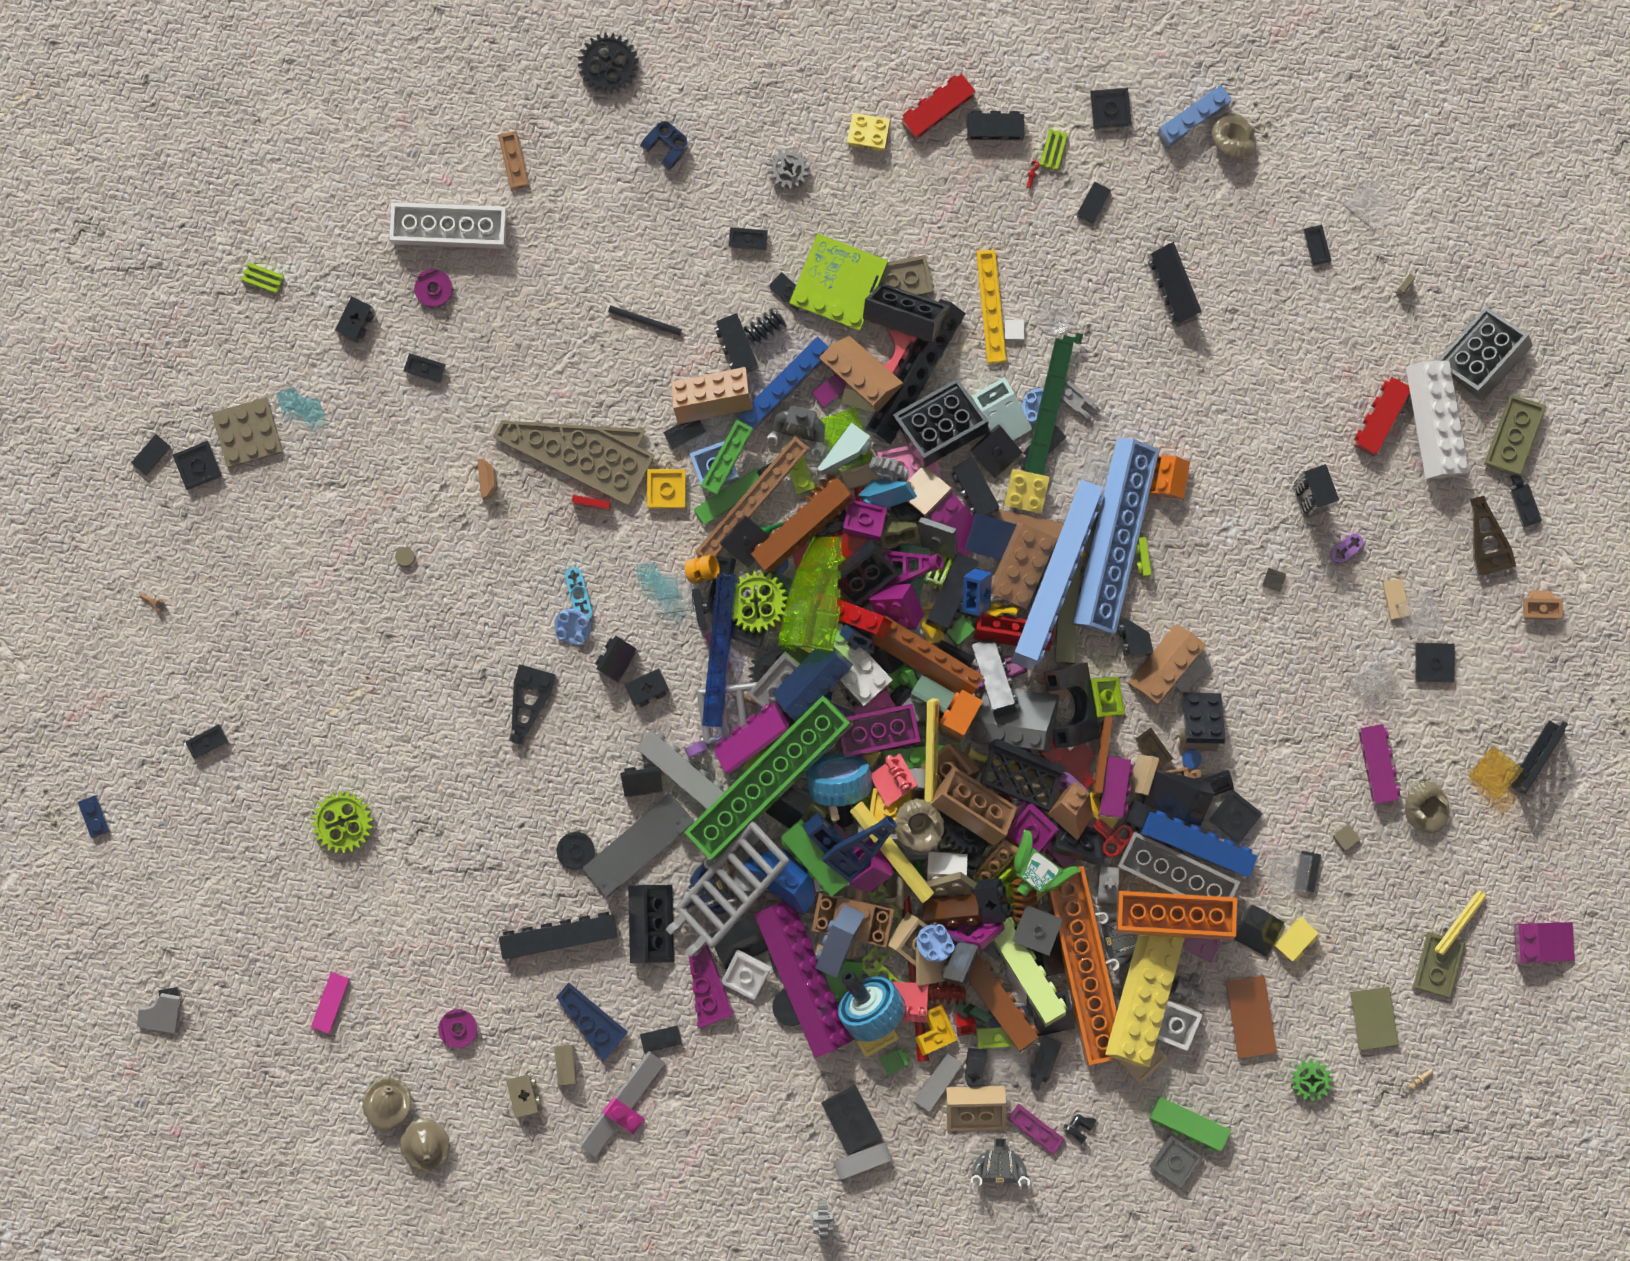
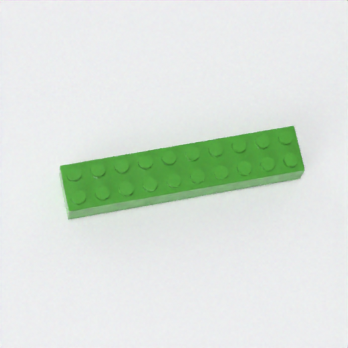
M822 696L685 831V834L710 860L716 861L751 821L755 822L853 724L827 697Z

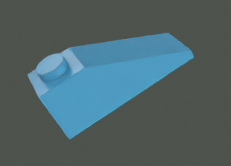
M871 480L858 495L864 503L886 508L917 497L908 482Z

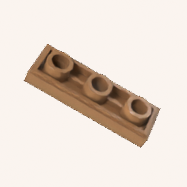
M1002 839L976 869L973 876L980 880L996 879L1015 857L1018 848Z

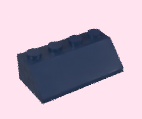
M825 638L772 694L783 710L792 719L797 721L837 684L851 669L853 664Z

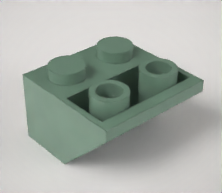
M921 675L910 697H912V702L921 707L923 704L927 706V701L932 698L939 699V714L944 715L955 693Z

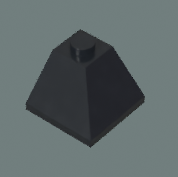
M1251 904L1236 931L1234 940L1267 957L1284 922Z

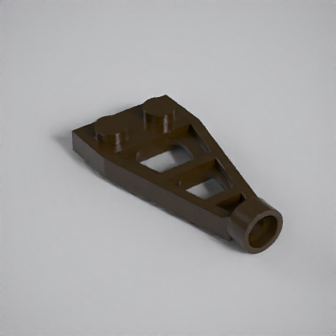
M1485 496L1470 499L1473 510V559L1478 576L1516 567L1512 548L1488 506ZM1486 517L1491 523L1492 531L1481 533L1479 520ZM1485 537H1495L1500 549L1497 552L1484 553L1482 542Z

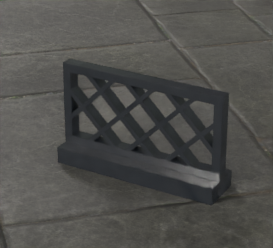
M1550 720L1547 721L1508 786L1526 795L1565 733L1568 723L1565 721L1558 723Z
M1000 739L991 741L988 746L989 753L980 784L1049 812L1060 776L1064 774L1065 767ZM994 754L1000 756L1003 764L995 766L993 762ZM1012 761L1017 763L1020 771L1014 774L1008 764ZM1001 766H1005L1009 774L1008 777L1003 779L997 770ZM1025 770H1034L1037 778L1030 781ZM991 771L994 772L998 780L995 783L986 780L988 773ZM1019 773H1022L1026 781L1021 786L1018 785L1014 777ZM1045 776L1054 778L1052 786L1047 788L1043 780ZM1010 778L1015 788L1012 790L1006 789L1003 783L1004 780ZM1036 780H1039L1043 788L1038 793L1035 792L1031 784ZM1027 785L1032 796H1023L1020 788ZM1044 792L1048 799L1047 804L1040 803L1037 795Z

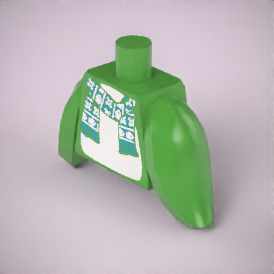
M1023 829L1022 839L1014 860L1016 876L1023 880L1017 888L1018 892L1025 897L1032 888L1040 893L1042 891L1050 892L1063 885L1072 876L1080 873L1077 866H1070L1064 869L1059 868L1032 848L1031 831Z

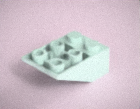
M1005 377L971 396L989 421V432L999 424L1010 438L1015 440L1032 430Z

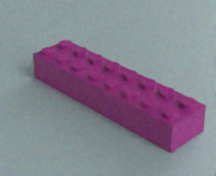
M782 901L755 913L756 921L814 1058L830 1053L851 1042L850 1033L839 1019L838 1006L835 996L827 983V977L822 971L815 968L818 962L815 960L816 954L797 910L785 901Z

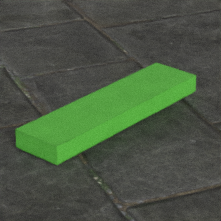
M736 420L700 486L702 489L718 496L754 428Z
M758 467L720 491L718 496L714 495L694 509L704 526L736 505L760 477L757 473Z

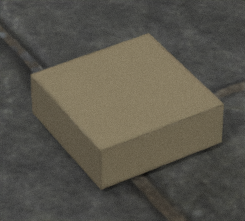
M1409 274L1396 290V293L1400 296L1403 295L1413 283L1415 277Z
M1349 824L1333 835L1344 851L1361 840Z

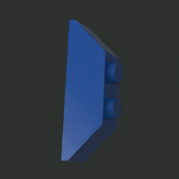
M771 851L759 853L772 869L780 862ZM783 852L789 859V863L767 889L804 915L815 900L813 881L805 866ZM750 856L744 865L761 883L767 877V874Z

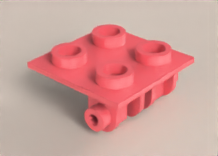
M900 753L895 757L892 755L887 756L885 764L871 774L872 781L887 807L918 786Z
M892 982L905 1000V1013L901 1021L927 1023L929 984L919 986L916 983Z

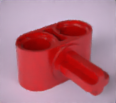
M1098 819L1093 825V828L1105 838L1102 846L1103 854L1107 857H1114L1119 854L1133 835L1132 829L1127 825L1119 826L1113 830L1101 819ZM1122 828L1128 831L1126 839L1119 837L1118 833ZM1108 843H1113L1116 847V851L1113 854H1109L1106 851Z

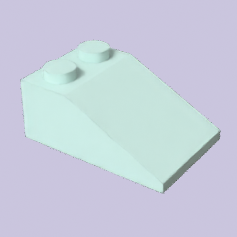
M851 423L818 467L817 475L821 477L858 458L861 454L865 455L870 448V436Z

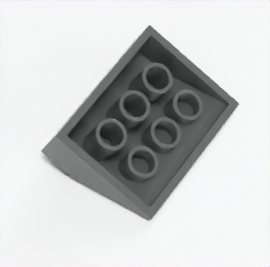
M1485 307L1437 361L1449 360L1452 378L1468 392L1484 401L1530 350L1533 344L1529 334Z
M1011 689L1012 694L1016 693L1019 704L1015 705L1017 712L994 718L986 691L984 692L983 702L978 709L974 721L971 741L989 745L991 741L1000 739L1021 749L1051 753L1054 737L1053 729H1055L1060 695Z

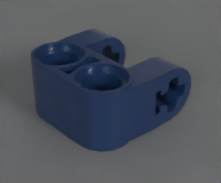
M662 121L643 139L640 147L649 152L659 140L664 143L671 151L661 164L670 170L688 149V142L685 135L671 123ZM663 128L670 130L667 135L660 134V131ZM677 140H682L684 145L676 147L674 143Z

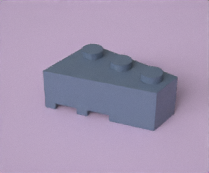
M844 904L835 921L831 920L826 931L829 934H825L821 945L824 946L823 950L819 949L815 958L818 961L816 969L837 978L852 947L853 939L858 933L857 929L864 919V913Z

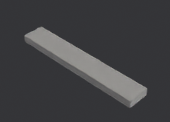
M648 1051L615 1098L632 1109L665 1062ZM602 1113L579 1146L596 1157L619 1124Z

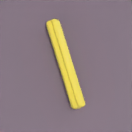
M1476 892L1436 946L1435 951L1438 954L1444 955L1486 899V895L1483 892Z

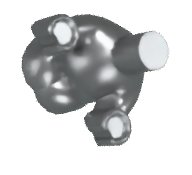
M1192 973L1188 981L1184 980L1182 976L1177 975L1172 983L1171 993L1188 999H1203L1205 993L1195 987V982L1199 981L1198 976L1200 975Z

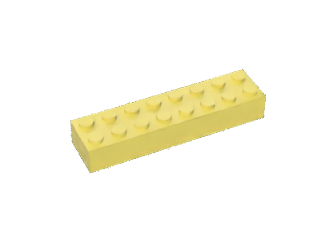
M1138 935L1105 1055L1137 1067H1150L1183 947L1184 937Z

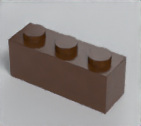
M975 894L931 898L924 902L923 921L927 926L942 924L944 927L956 928L959 925L975 926L983 923Z

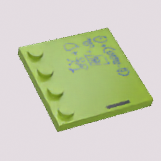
M817 233L789 304L860 332L865 321L863 319L865 299L879 285L888 260Z

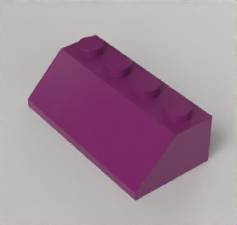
M776 701L772 704H766L762 707V712L758 715H751L743 726H736L730 732L731 735L727 738L723 736L715 743L714 752L727 775L788 730L790 718L782 711Z

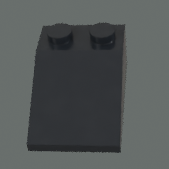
M1156 769L1149 795H1145L1143 803L1173 818L1183 820L1185 823L1201 826L1213 799L1214 791L1208 781Z

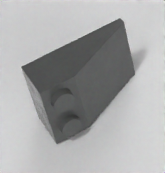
M962 942L957 943L956 946L954 945V951L950 954L951 959L948 964H944L941 971L943 980L965 989L980 955L978 946Z

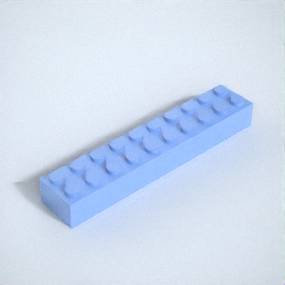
M1117 438L1073 621L1074 624L1099 633L1116 634L1158 458L1159 449L1138 440Z
M1084 480L1080 481L1011 660L1012 663L1033 670L1035 665L1039 666L1045 652L1042 648H1046L1051 636L1049 631L1053 630L1058 615L1055 613L1059 614L1065 599L1064 597L1069 589L1071 580L1068 579H1072L1078 561L1085 547L1082 545H1085L1092 524L1097 515L1096 511H1098L1104 497L1101 494L1102 487Z

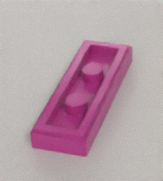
M333 972L330 973L311 1025L312 1028L326 1033L331 1032L350 978Z

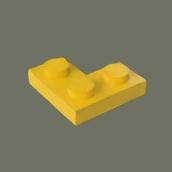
M939 1005L928 1010L927 1023L931 1031L915 1037L922 1055L957 1041L943 1006Z

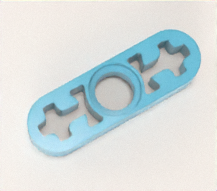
M569 568L565 573V579L573 609L581 612L580 605L576 607L575 604L587 601V604L583 605L586 611L589 610L586 617L590 620L593 612L583 574L578 568ZM574 571L576 574H579L576 579L578 584L582 582V586H575L571 589L574 581L569 579V576ZM578 589L584 591V597L581 600H576L573 596L574 592Z

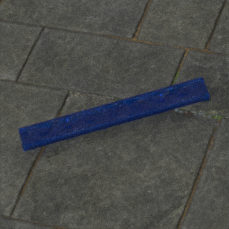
M717 573L702 721L703 727L722 728L737 585V575Z

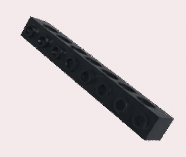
M939 300L940 303L950 306L940 334L933 342L917 338L896 375L904 383L903 386L878 412L875 411L865 430L879 441L891 445L896 438L900 428L893 418V414L916 402L938 361L943 356L946 347L952 340L958 326L962 323L966 313L952 302Z

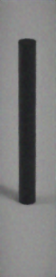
M612 305L609 307V313L678 336L682 333L681 328Z

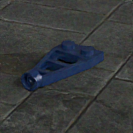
M886 815L877 824L836 844L822 856V861L850 883L866 869L891 832L897 828L895 820L891 816ZM873 834L878 840L870 847L862 840ZM854 846H859L865 853L860 860L856 861L846 851Z

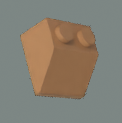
M1076 781L1061 793L1048 813L1075 839L1081 836L1093 817L1090 793Z

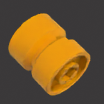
M711 554L702 556L700 559L693 558L685 562V574L691 584H695L704 580L717 579L720 575V568L716 557Z

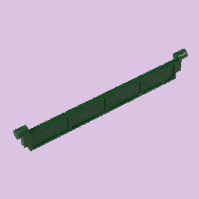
M1076 333L1075 337L1064 335L1063 339L1055 338L1025 465V472L1039 475L1044 473L1074 343L1081 345L1083 334Z

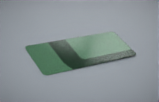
M961 1000L955 1006L959 1011L983 1024H986L993 1017V1015L965 1000Z

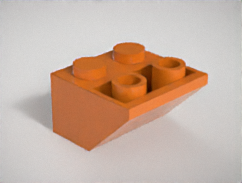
M1158 456L1149 495L1184 499L1190 461L1177 456Z

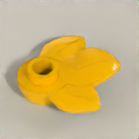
M991 601L987 614L995 617L1002 615V613L1017 615V611H1021V608L1014 605H1001V602Z

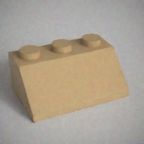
M1005 1086L946 1087L947 1131L1005 1130Z

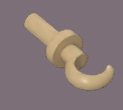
M1430 1069L1422 1076L1419 1074L1417 1079L1408 1086V1089H1413L1419 1083H1425V1079L1433 1074V1071Z

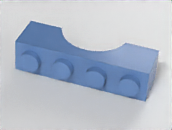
M1220 85L1161 126L1157 134L1169 148L1184 138L1186 134L1201 122L1227 108L1232 99Z

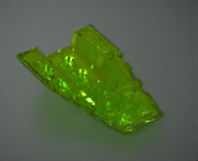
M814 537L796 571L786 602L781 632L779 634L778 646L780 649L796 650V647H809L819 651H833L840 615V606H837V598H840L838 580L841 579V571H838V563L841 562V537Z

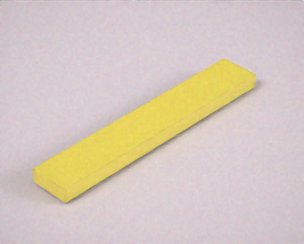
M934 698L927 701L925 801L930 803L937 790L939 699Z
M862 801L850 810V813L864 830L878 823ZM873 834L869 836L874 843L877 842L878 838ZM889 836L880 848V851L919 900L924 903L934 894L933 890Z

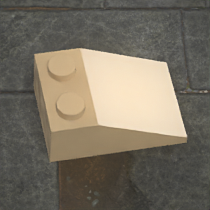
M907 913L889 937L887 946L916 967L917 936L920 930L927 925L917 917Z

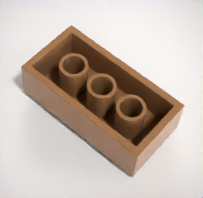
M746 367L671 382L673 409L678 424L753 410L751 386Z
M1017 522V526L993 577L991 594L1027 609L1057 538L1024 523Z

